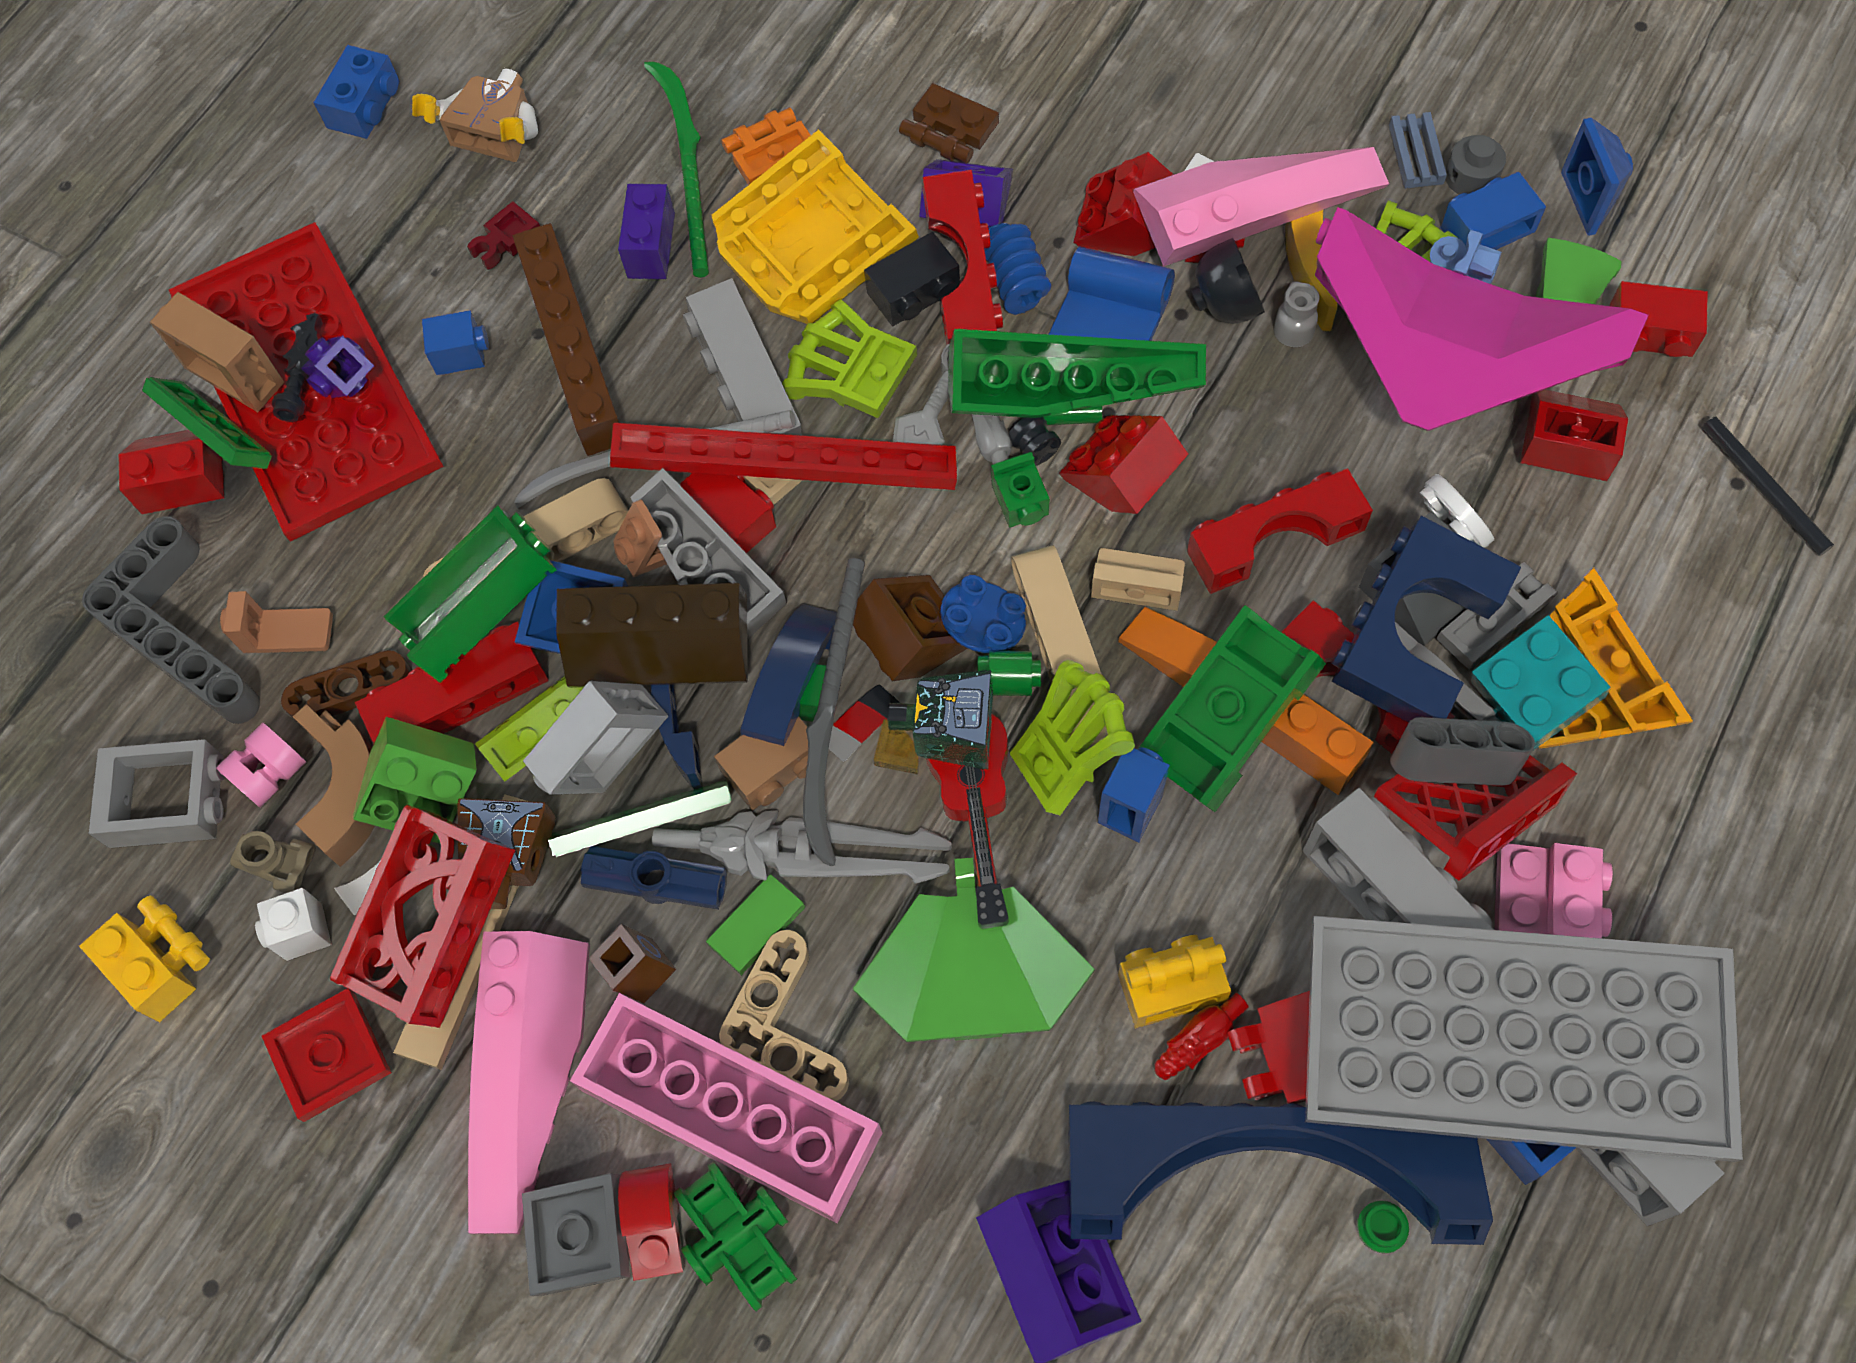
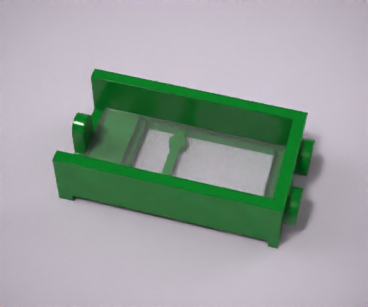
M497 505L384 615L387 622L403 633L399 640L410 650L407 654L409 660L440 683L448 676L446 669L452 663L456 665L460 661L458 657L461 654L466 655L547 576L545 573L547 570L551 574L557 570L546 556L551 549L534 533L536 531L534 527L521 514L515 512L510 516Z

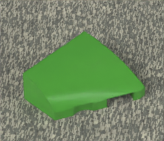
M1547 238L1543 248L1541 282L1537 288L1536 297L1596 304L1602 296L1604 289L1613 277L1615 278L1619 273L1622 262L1605 252L1566 240Z

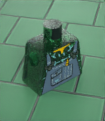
M983 670L921 678L917 682L915 704H889V730L913 731L916 755L922 758L989 769L994 697L992 671Z

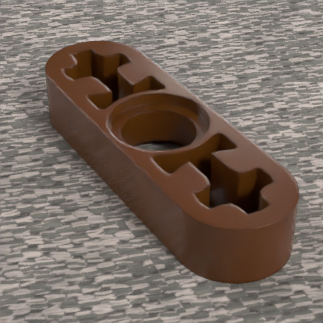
M391 650L382 651L292 682L283 691L281 704L283 709L293 718L301 709L298 705L302 703V696L308 694L311 698L307 700V705L318 716L325 710L331 716L357 708L355 702L365 698L371 690L380 686H389L407 677L408 673L412 670L399 653ZM393 665L395 668L392 673L393 678L386 680L383 677L387 673L386 668ZM365 673H369L371 675V678H369V680L371 681L373 686L370 687L368 680L364 676ZM346 678H356L358 680V687L353 694L346 697L337 695V686L341 681ZM325 693H326L327 696L330 698V701H328V702H326V701L322 698V697L326 696Z

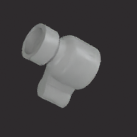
M1298 281L1292 282L1286 291L1284 302L1278 308L1274 334L1279 342L1286 346L1301 347L1308 344L1314 337L1318 321L1317 305L1319 293L1312 285Z

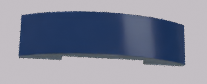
M803 604L790 616L776 638L761 669L744 715L741 735L781 746L785 745L800 714L801 697L824 650L830 649L837 612Z
M651 685L652 697L668 715V718L659 727L665 745L676 767L693 789L701 788L703 785L699 747L692 731L679 733L675 685Z

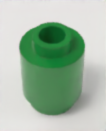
M989 651V656H978V675L990 673L989 694H993L992 696H1032V687H1041V660H1032V651Z

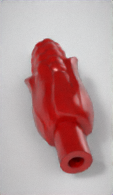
M1235 993L1220 1007L1211 1005L1199 1011L1177 1035L1166 1041L1168 1048L1155 1062V1074L1163 1080H1168L1171 1076H1176L1178 1072L1183 1071L1187 1066L1193 1070L1203 1057L1227 1040V1032L1234 1028L1233 1021L1249 1008L1247 1002L1238 993Z

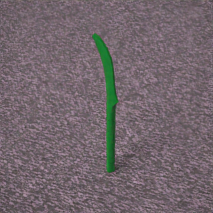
M644 62L646 71L662 87L673 110L681 155L693 275L703 278L709 274L696 161V147L701 137L694 128L686 93L678 76L669 67L660 63Z

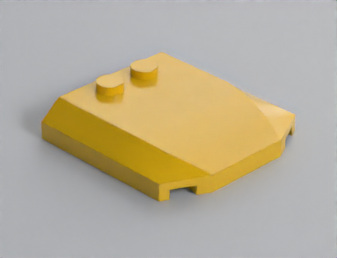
M819 129L712 214L718 238L717 245L723 261L770 312L805 324L815 322L831 309L832 304L839 299L842 300L865 281L864 269L919 238L917 229L892 203L888 206L845 162L843 154Z

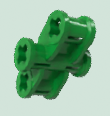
M713 1161L708 1165L709 1171L686 1189L679 1187L673 1192L688 1216L704 1235L693 1246L689 1244L683 1246L681 1251L706 1286L713 1281L712 1275L725 1266L742 1295L757 1312L762 1308L763 1299L785 1282L792 1284L797 1280L789 1265L765 1235L777 1224L783 1227L788 1223V1220L763 1185L756 1190L757 1196L744 1205L728 1178L716 1162Z

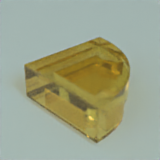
M884 719L873 760L874 766L918 774L919 757L914 742L901 726Z

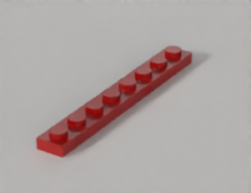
M613 423L610 467L658 471L663 468L665 471L946 490H955L957 482L956 446Z

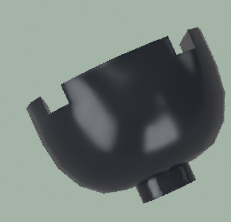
M1234 238L1228 239L1208 250L1198 262L1195 271L1198 285L1191 288L1199 310L1202 311L1208 308L1215 319L1232 324L1245 322L1265 313Z

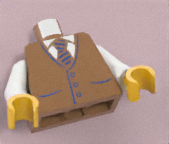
M503 69L497 81L480 76L472 77L464 88L444 100H436L435 97L428 94H416L412 97V116H424V120L430 124L440 120L450 146L517 162L522 144L525 143V140L532 139L538 134L534 108L528 103L524 90L520 88L523 79L517 72L511 69Z

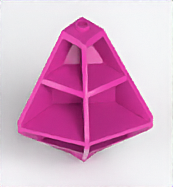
M1337 207L1332 220L1324 219L1316 238V243L1321 245L1317 255L1316 278L1345 311L1402 422L1425 431H1431L1595 371L1624 366L1632 355L1648 317L1647 314L1629 308L1523 296L1440 267L1424 259L1349 211Z

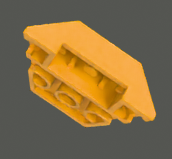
M1593 568L1577 588L1566 599L1563 598L1555 606V610L1549 616L1611 688L1606 698L1540 745L1539 749L1693 722L1668 681L1664 683L1619 613L1617 602L1595 568Z

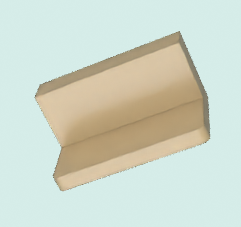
M1101 548L1097 563H1095L1091 597L1178 611L1185 562L1178 559Z

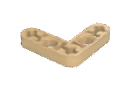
M782 930L773 934L764 946L722 1024L719 1033L720 1043L836 1102L844 1096L849 1085L848 1073L843 1063L837 1058L775 1028L809 960V950L803 937L795 931ZM790 943H793L798 957L796 960L788 958L780 970L783 976L788 977L786 982H783L774 973L764 971L769 966L775 972L781 960L776 950L779 947L786 949ZM762 983L773 984L778 989L777 1000L769 1007L762 1008L756 1006L752 1002L754 989ZM748 1026L750 1027L749 1033L751 1037L762 1044L765 1043L766 1035L772 1037L763 1047L760 1061L754 1059L759 1054L757 1048L747 1043H742L739 1049L735 1048L736 1042L731 1037L734 1030L742 1032ZM781 1046H790L797 1051V1062L788 1071H778L771 1065L773 1052ZM808 1056L814 1058L810 1062L811 1068L820 1073L826 1074L829 1068L835 1069L834 1076L839 1082L836 1087L827 1086L824 1092L819 1091L820 1084L817 1079L807 1073H804L803 1082L796 1080L805 1070Z

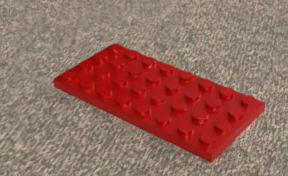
M316 222L168 289L171 297L179 292L254 336L284 381L283 385L259 412H256L215 386L214 388L230 421L272 455L267 469L252 468L284 535L290 542L444 467ZM317 313L323 321L319 332L326 341L342 335L345 338H350L366 353L365 357L374 367L366 374L367 382L351 397L348 395L332 398L330 395L324 397L315 391L305 380L300 397L306 405L302 416H299L296 422H286L278 419L273 414L272 401L274 396L278 393H283L287 386L288 376L285 374L284 369L288 366V360L283 358V355L291 349L296 339L295 332L290 328L306 321V315ZM331 361L327 366L336 373V365Z

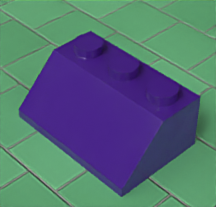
M1069 1180L1017 1194L976 1217L1034 1363L1053 1361L1142 1322L1107 1240L1070 1239Z

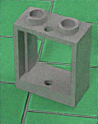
M589 681L523 762L533 773V779L537 786L549 794L604 793L668 718V715L640 684Z
M205 739L99 748L89 835L109 848L216 839L217 823H220L223 818V805L219 798L220 784L225 779V776L216 767L224 760L223 755ZM192 764L187 815L130 820L135 769Z

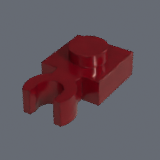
M512 201L483 225L487 235L475 237L468 243L467 247L473 258H476L482 252L488 251L481 257L484 267L489 270L499 263L501 254L505 250L512 256L518 253L512 235L540 227L539 222Z

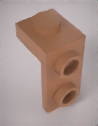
M643 500L632 503L613 540L617 558L623 565H627L633 577L667 565L657 547L662 538L661 531Z
M246 591L229 592L227 607L221 612V628L223 633L243 653L326 651L329 649L333 613L330 609L262 610Z

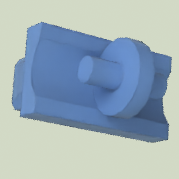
M1470 230L1466 245L1457 237L1447 236L1440 238L1432 246L1429 258L1430 262L1435 265L1491 284L1498 269L1502 252L1481 245L1483 233Z

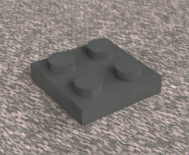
M610 1173L522 1193L530 1296H544L630 1277L626 1236L622 1237L619 1217L618 1187L620 1175Z

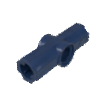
M590 846L587 853L584 854L581 866L582 887L642 897L645 901L652 904H662L668 901L719 910L726 890V868L669 859L656 851H646L638 854ZM654 870L664 871V876L659 883L651 886L644 885V880L650 872Z

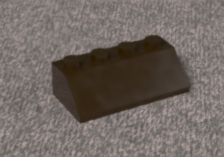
M739 583L557 589L556 635L566 684L569 688L585 687L589 681L640 684L642 686L748 682L747 594Z

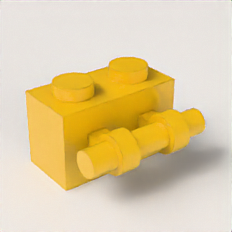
M150 895L143 898L137 905V908L145 916L144 923L141 926L116 913L79 947L136 1011L160 1023L196 990L180 969L188 964L194 971H199L209 963L210 958L201 949L203 944L193 932L186 933L176 922V913L168 905H161ZM161 936L171 945L166 954L155 943Z
M1189 935L1171 943L1172 948L1154 953L1152 948H1144L1126 955V961L1120 963L1118 977L1135 1029L1202 1010L1211 1005L1225 1003L1229 998L1231 988L1222 963L1226 962L1222 945H1215L1213 937L1199 940L1198 935Z

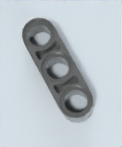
M1419 717L1409 721L1390 758V762L1398 774L1413 781L1510 785L1514 782L1534 749L1535 741L1527 730L1514 723Z

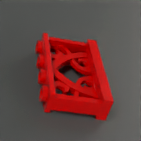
M405 805L394 826L381 861L375 870L374 877L361 907L356 914L355 921L342 951L338 955L330 980L395 1013V1017L408 1024L440 1028L515 853V849L486 838L433 812ZM434 832L439 837L441 844V852L438 862L437 852L432 845H430ZM454 839L468 845L463 859H453ZM433 884V901L439 915L432 931L419 934L408 944L404 928L403 904L417 892ZM393 963L394 966L385 977L377 981L372 979L376 967L385 968ZM400 978L408 986L404 997L389 990Z

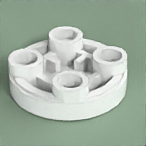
M1435 474L1425 482V489L1420 492V495L1425 500L1424 504L1442 521L1448 518L1451 521L1449 527L1455 533L1484 548L1494 541L1493 534L1483 520L1446 479L1439 474Z

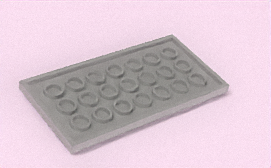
M1314 916L1312 919L1305 1122L1730 1162L1741 1161L1743 1157L1733 949Z

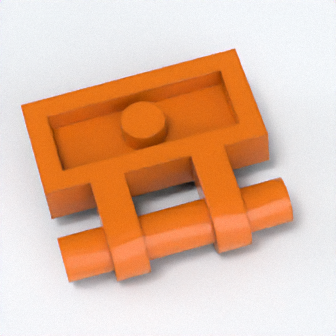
M789 107L778 113L776 110H773L764 115V120L749 127L741 125L733 129V134L721 139V143L727 154L732 152L734 164L749 185L811 135L801 120L796 122L795 114Z

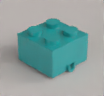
M1549 615L1473 670L1471 675L1472 684L1492 706L1495 716L1499 720L1517 724L1532 735L1535 741L1532 751L1606 698L1611 688Z

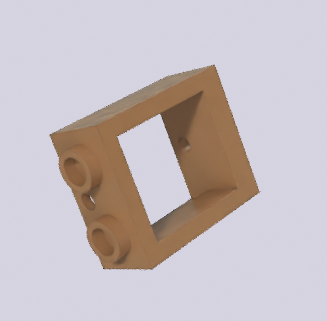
M179 292L150 321V324L186 370L256 412L260 411L284 383L254 336Z

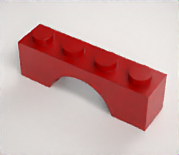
M972 170L923 177L922 191L928 229L943 233L954 240L961 248L967 263V272L961 284L941 300L946 345L950 344L954 329L997 331V329L1003 328L1000 303L993 304L991 288H997L994 263L986 264L984 248L991 247L989 228L987 223H980L978 208H984L981 182L974 183Z
M1348 468L1335 474L1326 472L1314 478L1308 485L1295 490L1294 488L1283 489L1275 494L1271 500L1258 505L1253 503L1247 504L1237 509L1233 515L1216 521L1211 519L1199 524L1190 534L1187 553L1207 590L1212 594L1249 579L1254 562V548L1266 537L1283 531H1297L1311 535L1324 545L1329 546L1365 531L1373 509Z
M1314 600L1282 631L1283 634L1301 646L1313 650L1324 660L1326 665L1317 677L1335 675L1338 667L1331 664L1335 654L1345 639L1352 642L1355 636L1353 632L1343 625L1341 618L1329 608H1322ZM1377 706L1380 722L1375 740L1393 754L1408 722ZM1449 713L1447 719H1454L1455 716Z

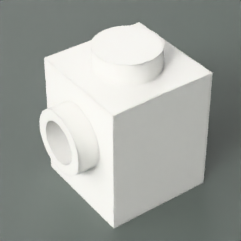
M300 888L257 903L260 920L256 921L255 929L258 939L264 948H269L286 961L332 945L322 903L305 889Z

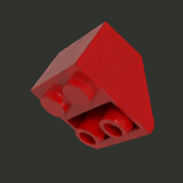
M1146 152L1138 157L1126 160L1110 170L1094 175L1086 186V195L1081 214L1078 217V226L1073 243L1078 247L1081 246L1128 256H1137L1156 248L1133 191L1135 188L1174 174L1152 154Z
M1546 389L1532 394L1520 463L1608 481L1623 456L1628 417L1619 404Z
M1110 415L1096 425L1095 433L1084 445L1071 453L1069 462L1059 474L1069 484L1109 511L1138 514L1187 457L1188 452L1162 416Z

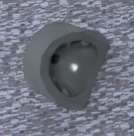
M1471 135L1462 138L1455 144L1446 167L1447 176L1445 180L1448 186L1459 195L1462 193L1470 194L1485 187L1493 179L1501 177L1506 164V153L1498 142L1488 136Z

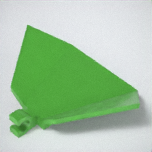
M973 858L954 859L957 896L945 897L919 894L853 987V991L906 1042L953 1038L957 1041L1002 1037V1034L1050 1031L1094 973L1095 969L1014 887L1002 889L1009 917L1008 924L1006 926L981 929L978 925Z

